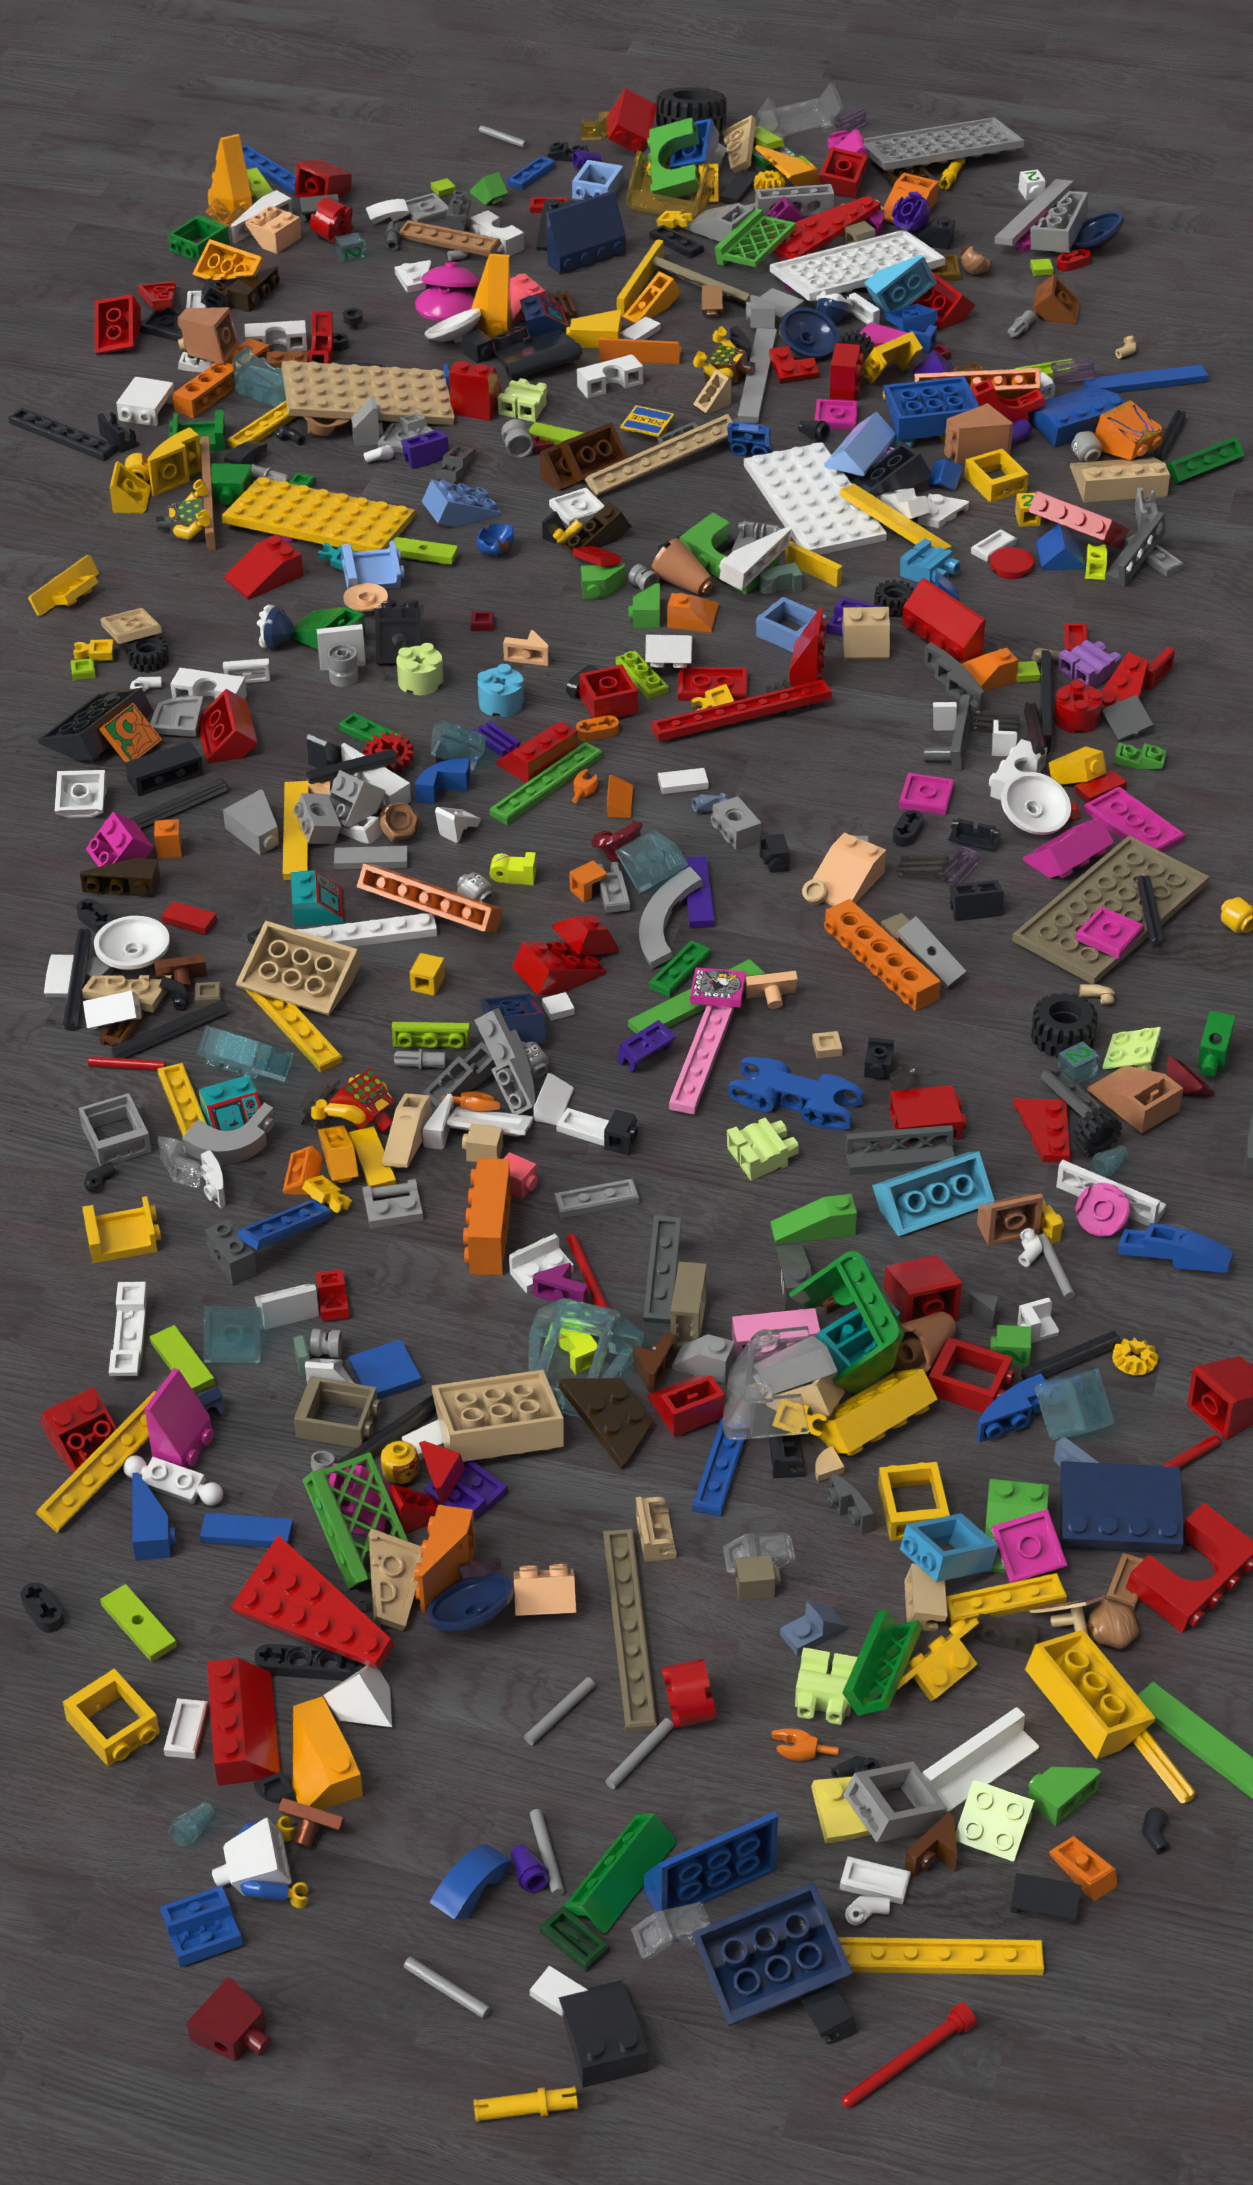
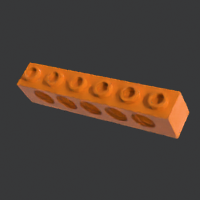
M252 338L247 339L234 350L223 364L214 363L172 393L174 411L193 419L264 368L266 366L269 345Z
M1040 368L915 374V382L964 376L969 387L990 378L996 393L1003 398H1017L1037 388L1041 392Z
M363 864L357 883L358 888L484 932L497 933L504 910L378 865Z
M851 899L826 909L824 922L826 931L833 935L844 948H847L859 962L868 967L872 974L881 979L890 990H893L905 1004H908L914 1011H917L940 1000L941 981Z

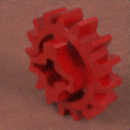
M382 732L381 737L378 738L374 735L373 742L367 740V747H363V755L365 756L394 749L397 754V762L384 765L383 767L395 774L398 770L403 773L404 766L411 767L410 761H414L413 744H410L409 738L403 739V734H399L396 737L394 732H391L389 736Z

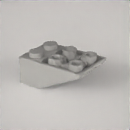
M739 203L708 209L694 218L692 222H689L688 227H684V229L721 242L754 209Z

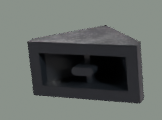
M307 735L309 765L321 768L339 763L342 760L341 747L315 736Z

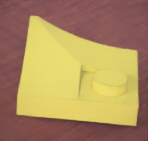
M852 1777L814 1780L811 1785L825 1844L871 1835L843 1796Z

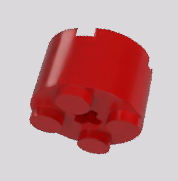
M329 197L323 198L315 207L318 209L316 214L311 216L310 228L315 234L337 244L342 236L345 234L349 235L353 229L351 224L353 209Z
M1073 680L1071 684L1061 687L1056 692L1054 718L1056 726L1065 732L1074 734L1076 730H1083V733L1095 730L1099 726L1102 691L1084 684L1081 680Z
M704 1659L661 1667L675 1729L717 1719Z

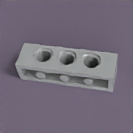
M831 184L755 189V209H762L763 216L783 196L792 203L798 202L795 205L800 209L804 218L834 208V191Z

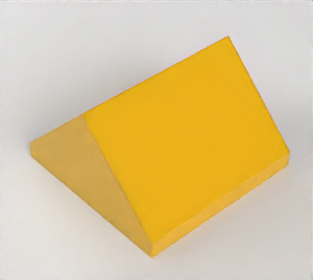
M119 461L115 463L110 484L113 513H144L147 508L151 486Z

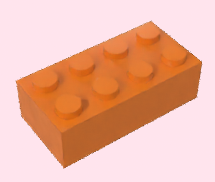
M477 1158L476 1169H471V1185H474V1188H469L468 1204L471 1207L466 1208V1224H469V1227L463 1230V1244H468L464 1251V1263H469L470 1274L503 1276L512 1198L510 1159Z

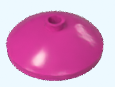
M446 262L445 266L434 267L424 273L421 277V282L447 287L479 286L480 279L470 270L457 266V262Z
M434 286L426 289L416 298L415 308L424 318L443 321L461 312L471 310L474 298L461 287Z

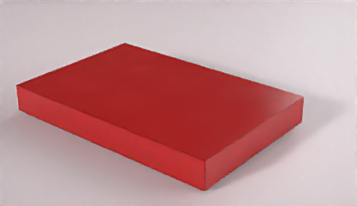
M679 668L678 701H692L696 697L705 698V691L725 684L734 701L747 698L748 668Z

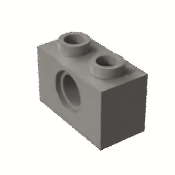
M301 793L298 803L295 804L294 814L299 820L301 832L305 835L308 844H335L341 824L329 795Z
M738 796L713 805L712 825L721 832L725 841L730 843L735 850L760 842L762 823Z

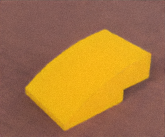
M190 427L164 441L147 459L152 496L156 497L190 482L189 476L202 471L199 434Z

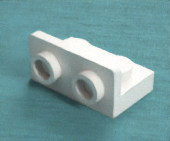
M556 1234L542 1238L538 1242L518 1249L509 1255L510 1274L526 1294L533 1291V1276L535 1273L566 1263H571V1273L574 1272V1264L559 1248V1237Z

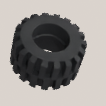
M1062 992V994L1053 993L1050 997L1045 996L1042 998V1001H1038L1033 1010L1031 1029L1032 1042L1034 1045H1037V1049L1045 1051L1046 1055H1054L1056 1058L1066 1057L1067 1059L1069 1058L1065 1053L1071 1052L1081 1055L1086 1053L1084 1050L1079 1051L1078 1047H1085L1090 1050V1047H1093L1095 1043L1098 1012L1094 1009L1095 1006L1092 1003H1088V999L1080 998L1077 994L1070 995Z

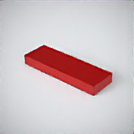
M595 546L573 548V556L600 567L619 565L621 563L620 555Z

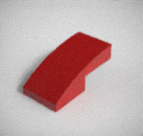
M343 1269L315 1273L322 1321L349 1318Z

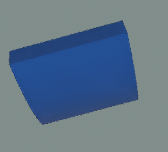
M222 1885L160 1906L162 1918L180 1967L243 1945L241 1934L233 1918L231 1907Z

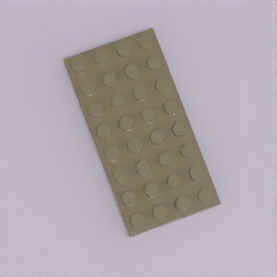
M1127 836L1014 932L1012 941L1090 984H1096L1149 937L1137 886L1140 875H1148L1151 878L1161 925L1208 885L1209 876L1131 836ZM1101 906L1145 925L1144 932L1119 959L1075 940L1076 932Z

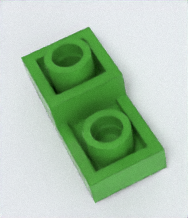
M1119 742L1113 763L1136 769H1160L1164 765L1166 750L1144 743L1142 749H1138L1132 745Z

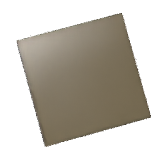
M221 982L195 983L196 1007L207 1006L221 1000Z

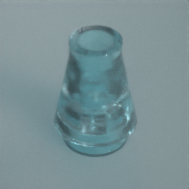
M1119 1145L1115 1148L1096 1153L1091 1161L1093 1172L1103 1177L1112 1176L1123 1161L1128 1158V1151L1125 1147Z
M201 1802L198 1806L173 1818L171 1825L168 1827V1833L172 1840L179 1846L193 1844L208 1822L215 1816L214 1809L207 1802Z

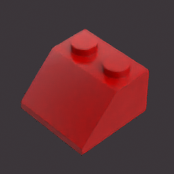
M831 147L820 173V185L831 184L834 194L856 199L862 185L868 155Z

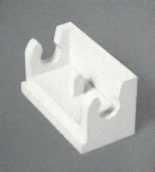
M133 991L83 1001L87 1029H97L100 1026L132 1019H142L139 995Z

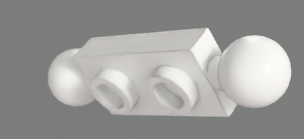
M134 1455L130 1456L123 1465L124 1473L129 1478H132V1473L138 1472L149 1489L193 1505L198 1496H200L203 1503L209 1506L217 1505L223 1498V1489L219 1484L209 1482L204 1485L206 1481L204 1474L152 1457L149 1465H146L142 1457Z

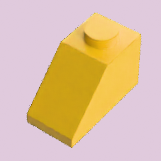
M1086 746L1048 762L1051 778L1060 785L1087 782L1107 773L1103 751Z

